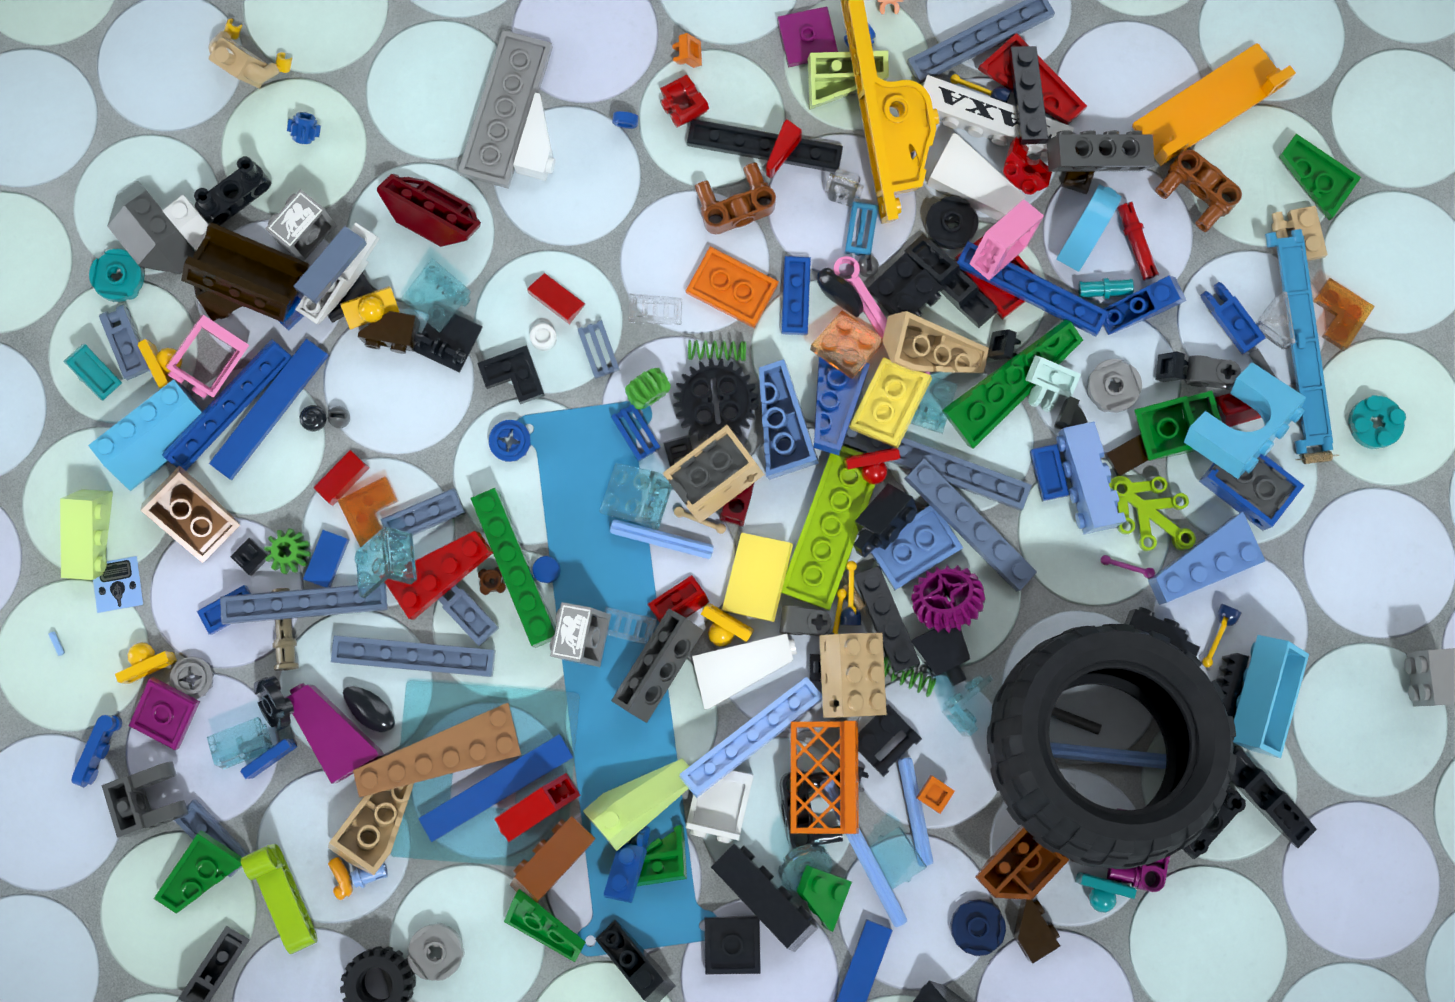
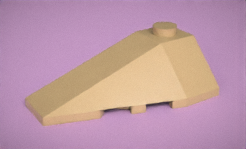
M907 311L888 316L882 339L890 361L911 371L984 373L988 358V347Z
M414 783L364 796L331 839L328 848L348 863L374 876L392 851Z

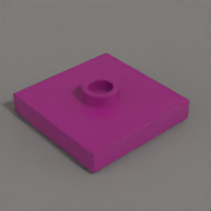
M827 6L778 16L777 21L788 68L808 64L810 53L838 52Z
M152 677L146 684L129 726L171 749L177 750L182 744L200 701Z

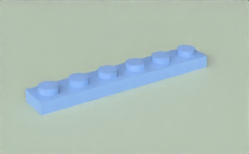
M805 677L680 773L679 777L694 796L698 798L788 728L791 722L797 721L822 701V694L808 677Z

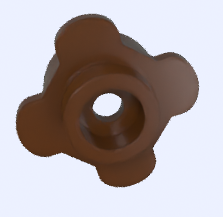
M496 567L494 570L481 569L479 571L480 592L483 595L496 591L503 593L506 590L499 567ZM490 579H494V583L491 584Z

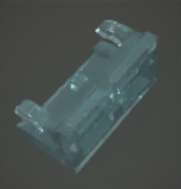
M259 717L207 737L214 765L222 769H227L260 756L274 746L267 725L262 724Z

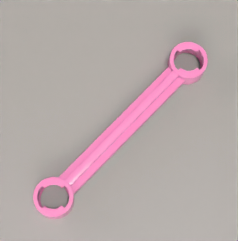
M849 256L839 258L834 264V274L839 276V266L843 263L851 264L854 267V273L851 275V278L845 280L859 294L864 307L863 312L880 338L883 339L887 319L858 276L860 271L858 262Z

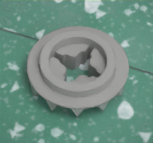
M187 657L174 665L169 681L170 686L198 699L206 696L208 690L213 687L212 679L214 675L210 665L204 660L197 657ZM191 671H193L194 675L202 676V678L194 682L193 687L190 682L182 681V679H186V677L191 675Z

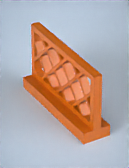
M857 721L791 722V833L859 834ZM797 728H809L816 736L804 747L797 740ZM814 728L823 729L818 733ZM828 728H840V739L833 746L821 736ZM818 739L829 748L828 752L819 761L808 751ZM797 744L802 748V750L798 754ZM839 745L840 754L835 750ZM832 752L840 759V767L833 774L821 764ZM804 753L816 763L806 774L797 767V760ZM818 766L830 777L819 789L808 778ZM797 772L802 776V778L798 782ZM839 773L840 782L835 778ZM805 780L816 791L806 802L797 795V788ZM832 780L840 787V796L833 803L821 792ZM818 794L830 805L819 817L808 806ZM797 800L802 804V806L798 810ZM839 801L840 810L835 806ZM806 808L816 820L808 828H797V816ZM832 808L840 815V828H829L821 820ZM819 822L824 828L813 827Z

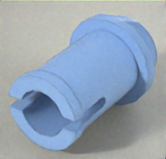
M383 863L374 876L356 867L355 871L351 872V877L356 888L359 886L364 888L367 883L388 877L385 863Z

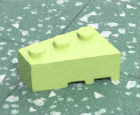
M888 50L873 51L877 76L886 81L889 77ZM850 52L810 53L808 57L809 110L857 92Z
M81 489L60 498L61 578L94 580L103 575L107 565L106 548L113 491Z

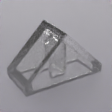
M1282 292L1275 297L1256 321V325L1265 337L1281 349H1288L1296 343L1287 292Z

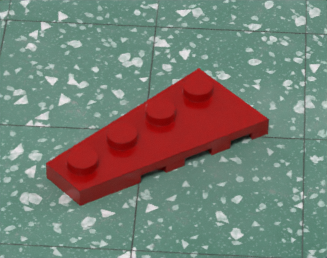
M1016 33L979 65L978 70L1014 92L1009 51L1011 47L1029 45ZM1038 55L1045 113L1061 123L1069 125L1087 108V105Z
M473 531L381 578L408 619L414 620L492 555L493 551L480 532Z

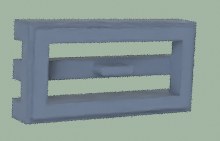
M602 320L594 325L590 324L585 328L577 329L595 379L620 370ZM599 329L613 365L610 368L607 367L595 333ZM587 333H590L603 369L601 371L597 370L585 337Z

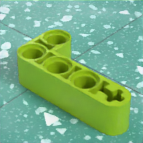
M277 844L267 845L242 857V868L250 880H257L287 952L294 954L317 943L318 938L315 928Z

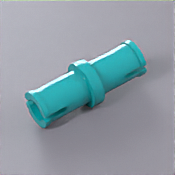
M1103 278L1102 281H1079L1078 293L1080 298L1103 297V299H1109L1110 296L1131 295L1134 293L1133 279L1109 280V278Z

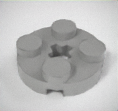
M1119 359L1106 360L1100 363L1089 375L1087 384L1088 394L1099 410L1118 413L1129 409L1137 401L1142 389V380L1137 369L1131 364L1128 365ZM1112 379L1115 383L1120 382L1121 384L1117 393L1108 388Z
M445 924L427 925L417 931L411 938L408 949V963L412 971L422 979L432 981L444 980L455 973L461 965L465 954L463 942L459 934ZM431 945L442 948L441 959L437 957L432 959L429 956L432 952L430 949Z

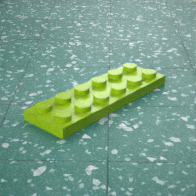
M842 446L839 456L832 453L829 455L789 564L781 592L784 595L828 611L831 609L853 544L859 532L855 520L867 508L876 485L869 484L863 479L861 475L862 467L849 470L845 468L843 460L845 457L864 453Z

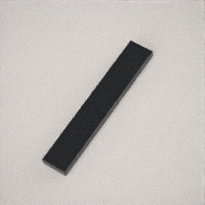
M693 119L690 124L687 146L768 161L779 134ZM801 138L800 143L784 164L838 173L843 146Z

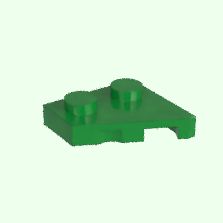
M677 825L673 828L674 831L661 840L660 838L656 839L646 848L647 853L637 886L687 879L685 837L682 825Z
M806 865L796 891L808 903L812 913L817 915L822 921L821 925L833 932L852 881Z

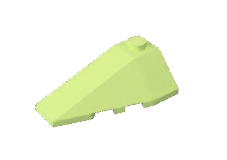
M679 759L603 793L583 812L613 848L618 851L689 789L679 776L680 773L690 766L683 759Z

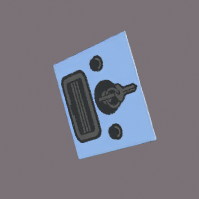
M137 556L107 561L103 575L93 580L97 613L143 605Z

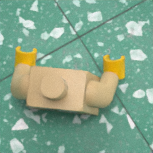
M232 18L227 20L224 31L216 35L208 46L210 52L209 60L237 79L259 89L264 82L275 77L279 72L288 73L291 69L293 58L285 59L286 54L284 52L277 54L275 64H268L231 40L238 39L242 29V24L238 27L232 25L234 20Z

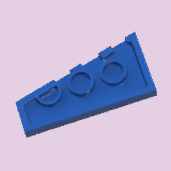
M820 349L813 448L839 456L869 371V363Z

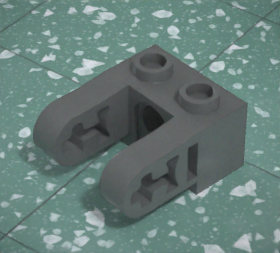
M173 762L162 763L101 785L117 838L132 837L189 814L185 800L151 811L144 788L176 776Z

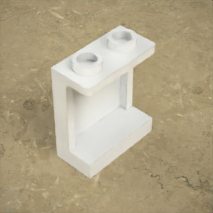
M732 770L698 798L693 794L685 827L691 829L690 834L706 838L707 833L717 835V841L732 844L733 839L739 840L754 775Z

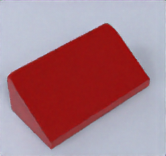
M545 273L527 289L533 298L569 325L585 306L584 302Z
M1230 393L1215 397L1221 420L1229 427L1262 418L1256 410Z
M349 450L315 485L314 489L325 501L334 506L363 476L369 467L354 452Z
M691 575L648 603V606L660 623L668 609L687 618L707 605L709 600L698 582Z

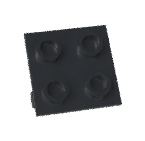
M436 305L422 333L417 332L414 341L417 343L413 351L460 373L483 326Z

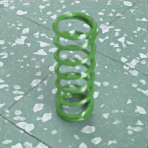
M691 340L688 341L689 360L694 358L696 347L698 358L702 360L705 346L708 360L712 359L715 346L718 361L722 357L723 347L727 361L730 360L732 348L734 349L736 361L739 360L740 354L741 361H746V341L740 342L738 355L735 342L732 341L728 355L726 342L723 340L720 354L718 355L717 342L714 340L710 356L706 340L703 342L701 356L698 341H694L692 356Z
M885 656L884 674L886 677L889 670L891 669V666L889 665V667L887 668L888 659ZM913 668L909 669L905 676V671L902 672L900 686L903 685L912 671L908 688L911 689L920 676L917 693H920L929 679L926 697L931 695L936 678L932 680L929 675L922 683V672H919L914 680ZM892 673L891 682L895 680L898 674L894 675Z

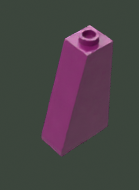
M302 683L290 690L291 695L286 698L290 699L294 707V713L292 714L331 784L339 783L354 774L353 770L384 756L383 751L315 685L305 686Z

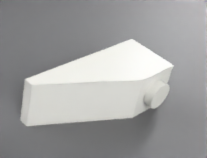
M535 93L513 166L517 174L546 181L548 173H553L555 158H553L543 102L540 94Z
M182 195L162 211L197 251L205 238L209 224L195 206Z

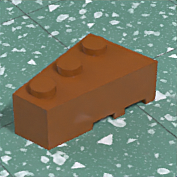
M572 816L567 821L561 819L551 830L554 835L548 841L543 838L532 850L535 855L531 860L527 862L523 859L513 870L516 876L513 878L510 886L516 892L520 889L538 903L594 842L596 838Z

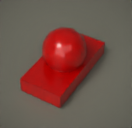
M893 447L845 457L843 460L846 469L862 467L861 475L863 479L869 484H879L887 476V467L884 462L901 459L899 449Z

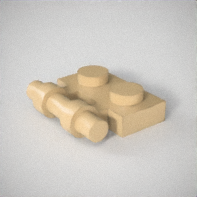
M1316 206L1290 210L1287 213L1289 221H1284L1282 212L1272 214L1273 224L1271 227L1272 231L1276 232L1277 239L1287 238V231L1302 229L1307 261L1325 258L1328 255Z

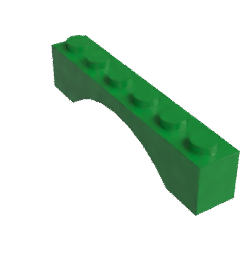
M492 488L471 497L474 509L531 646L537 648L549 643L555 635L556 627L527 564L500 492L496 488Z

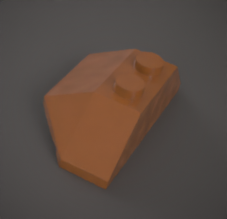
M1021 825L986 861L975 878L994 898L1032 900L1069 859L1060 853H1053L1042 847L1032 839L1033 836Z

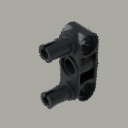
M243 156L237 161L239 169L209 191L206 188H199L195 191L194 198L196 202L194 206L208 224L214 223L220 226L270 188L272 184L270 179L265 175L261 167L249 157ZM239 191L235 197L228 198L231 192Z
M791 772L784 774L780 780L781 808L789 846L798 852H807L819 848V845L843 842L842 834H807L808 841L804 846L797 847L795 845L794 837L797 833H791V792L786 787V782L791 777ZM797 772V778L800 780L802 776ZM825 772L811 773L808 778L819 789L820 782L829 778V776ZM805 780L797 790V795L806 802L809 799L808 793H811V790L814 789ZM797 800L798 810L802 806V804ZM806 808L797 816V828H808L813 823V816ZM839 825V826H832V827H829V828H840V825Z
M1229 785L1225 791L1227 795L1218 814L1214 818L1213 825L1205 827L1195 841L1182 849L1192 859H1196L1201 854L1206 853L1214 839L1239 812L1245 809L1246 800Z

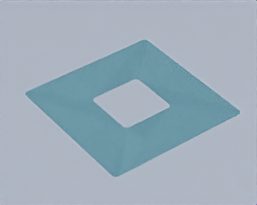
M410 680L406 684L400 750L491 709L509 703L521 752L519 758L561 734L575 758L580 697L575 692ZM574 758L517 791L515 804L565 773L573 781ZM453 773L417 782L413 785L390 855L400 858L517 867L523 859L527 862L531 860L535 855L532 850L543 838L548 841L554 835L551 830L561 819L565 821L569 819L571 802L510 842L501 834L498 824L494 820L508 810L501 808H489L431 842L418 818L450 800Z

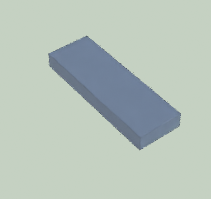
M344 226L298 280L294 288L317 304L367 245L366 241Z
M453 488L380 520L390 544H394L463 515L465 511L456 489Z
M196 799L186 806L188 815L174 820L192 839L202 830L241 857L249 854ZM241 867L234 870L228 876L232 877Z

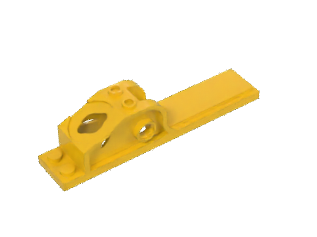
M840 0L881 224L890 223L899 219L898 214L901 213L900 200L895 198L894 195L916 191L923 186L927 170L924 167L929 146L933 145L936 125L939 124V115L937 109L932 107L929 93L919 83L911 80L889 82L877 76L864 0ZM889 108H895L898 111V117L893 116ZM915 151L916 156L912 159L910 153Z

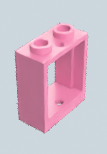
M1023 199L985 232L970 265L985 278L991 280L1027 248L1044 215Z
M201 315L165 368L170 370L168 376L182 384L186 380L192 384L193 388L191 390L204 399L207 395L214 398L249 345L211 319ZM201 329H204L235 350L210 388L176 366Z

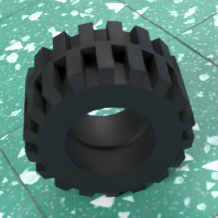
M377 946L354 957L353 961L346 966V973L342 974L341 981L344 984L340 987V993H345V998L342 999L343 1002H408L414 994L412 990L416 986V980H413L415 973L409 967L408 958L404 959L402 957L404 953L399 950L395 952L393 947L388 946L386 948ZM369 969H383L391 977L392 992L388 998L377 999L368 993L365 987V976Z

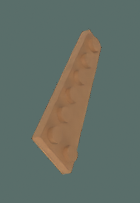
M509 703L491 709L353 770L359 798L520 756L521 752Z

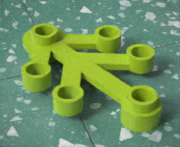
M1117 476L1111 479L1109 486L1113 490H1117L1118 485L1125 487L1124 494L1117 491L1119 497L1117 509L1118 513L1124 512L1126 522L1131 527L1129 531H1126L1122 528V524L1117 526L1121 534H1130L1135 529V522L1129 518V503L1137 510L1140 531L1139 547L1142 550L1150 551L1157 545V540L1151 533L1150 520L1172 536V544L1176 549L1183 551L1193 547L1196 541L1195 534L1190 529H1180L1157 511L1159 509L1174 508L1182 510L1186 508L1189 504L1187 495L1178 493L1169 498L1143 500L1135 493L1152 491L1156 494L1162 493L1168 485L1166 479L1158 476L1151 481L1134 483L1124 476ZM1155 481L1162 483L1161 490L1155 488ZM1177 497H1181L1183 499V506H1179L1176 504ZM1182 534L1188 535V543L1182 542ZM1145 538H1149L1151 540V547H1146L1144 545Z

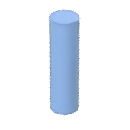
M49 633L48 635L58 656L65 654L56 633Z

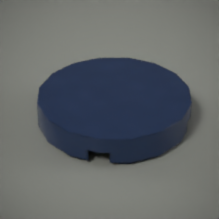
M981 899L969 900L961 904L953 913L950 922L951 935L956 945L965 953L974 956H984L992 953L1003 943L1006 933L1005 919L1000 911L992 903Z

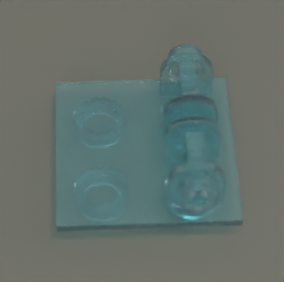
M432 258L401 300L438 332H441L461 305L465 307L471 299L468 296L472 291Z
M931 376L932 380L910 424L943 434L947 417L942 410L953 402L958 384Z

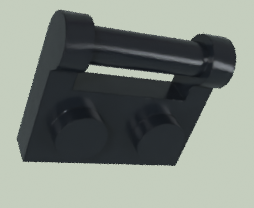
M889 704L886 705L887 715H876L858 732V752L882 777L889 773L888 769L913 744L917 745L922 740ZM901 730L906 737L879 761L875 755Z

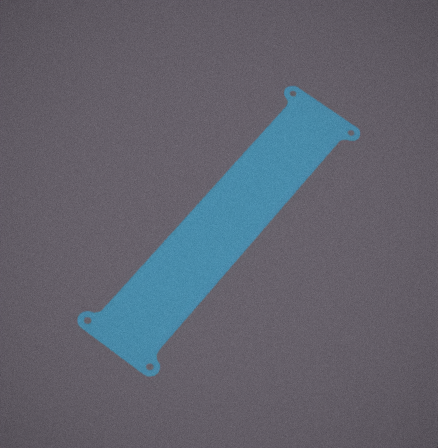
M626 401L524 415L517 421L524 426L531 424L534 427L530 439L538 458L549 557L556 559L561 568L558 579L553 582L556 613L561 607V602L591 607L611 614L600 667L562 660L577 787L581 795L579 796L582 826L596 838L585 851L593 916L591 922L582 928L577 935L584 941L590 935L597 938L616 920L643 949L705 941V931L700 929L699 923L705 920V917L717 916L709 910L702 909L696 902L682 795L646 825L650 828L646 848L656 839L660 838L661 840L674 831L673 828L677 825H682L685 837L687 879L637 886L632 903L609 899L603 895L616 850L583 812L603 793L677 761L669 690L666 691L647 723L611 701L659 625V621L648 606V603L656 599L650 544L610 532L611 523L614 519L647 527L639 462L611 418L613 414H617L623 408L629 407L631 403ZM650 406L640 409L643 412V419L647 425L652 419ZM633 412L628 415L639 431L642 427L638 420L633 417ZM624 417L619 419L637 448L636 437ZM639 832L632 837L631 845L637 846ZM597 941L592 947L587 946L585 943L581 951L583 955L590 957L606 955V952Z

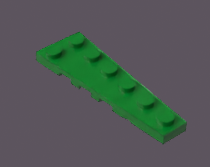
M1064 320L946 406L942 412L967 446L974 449L1036 386V384L1025 380L1035 355L1059 365L1083 341L1082 337L1072 322Z

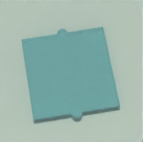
M900 826L885 836L880 835L878 840L869 846L891 890L905 881L910 882L911 877L927 868Z

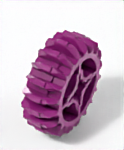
M947 564L946 568L942 570L936 566L934 573L927 571L926 578H919V585H914V593L911 594L913 611L921 623H925L928 629L935 627L938 633L943 628L950 633L951 628L956 627L960 631L961 625L970 626L971 619L978 620V612L983 611V603H985L984 588L976 574H971L968 568L961 570L959 565L951 569Z

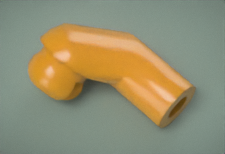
M340 857L333 858L329 861L328 865L339 884L333 888V893L338 900H343L346 896L349 897L352 894L353 887L349 872Z

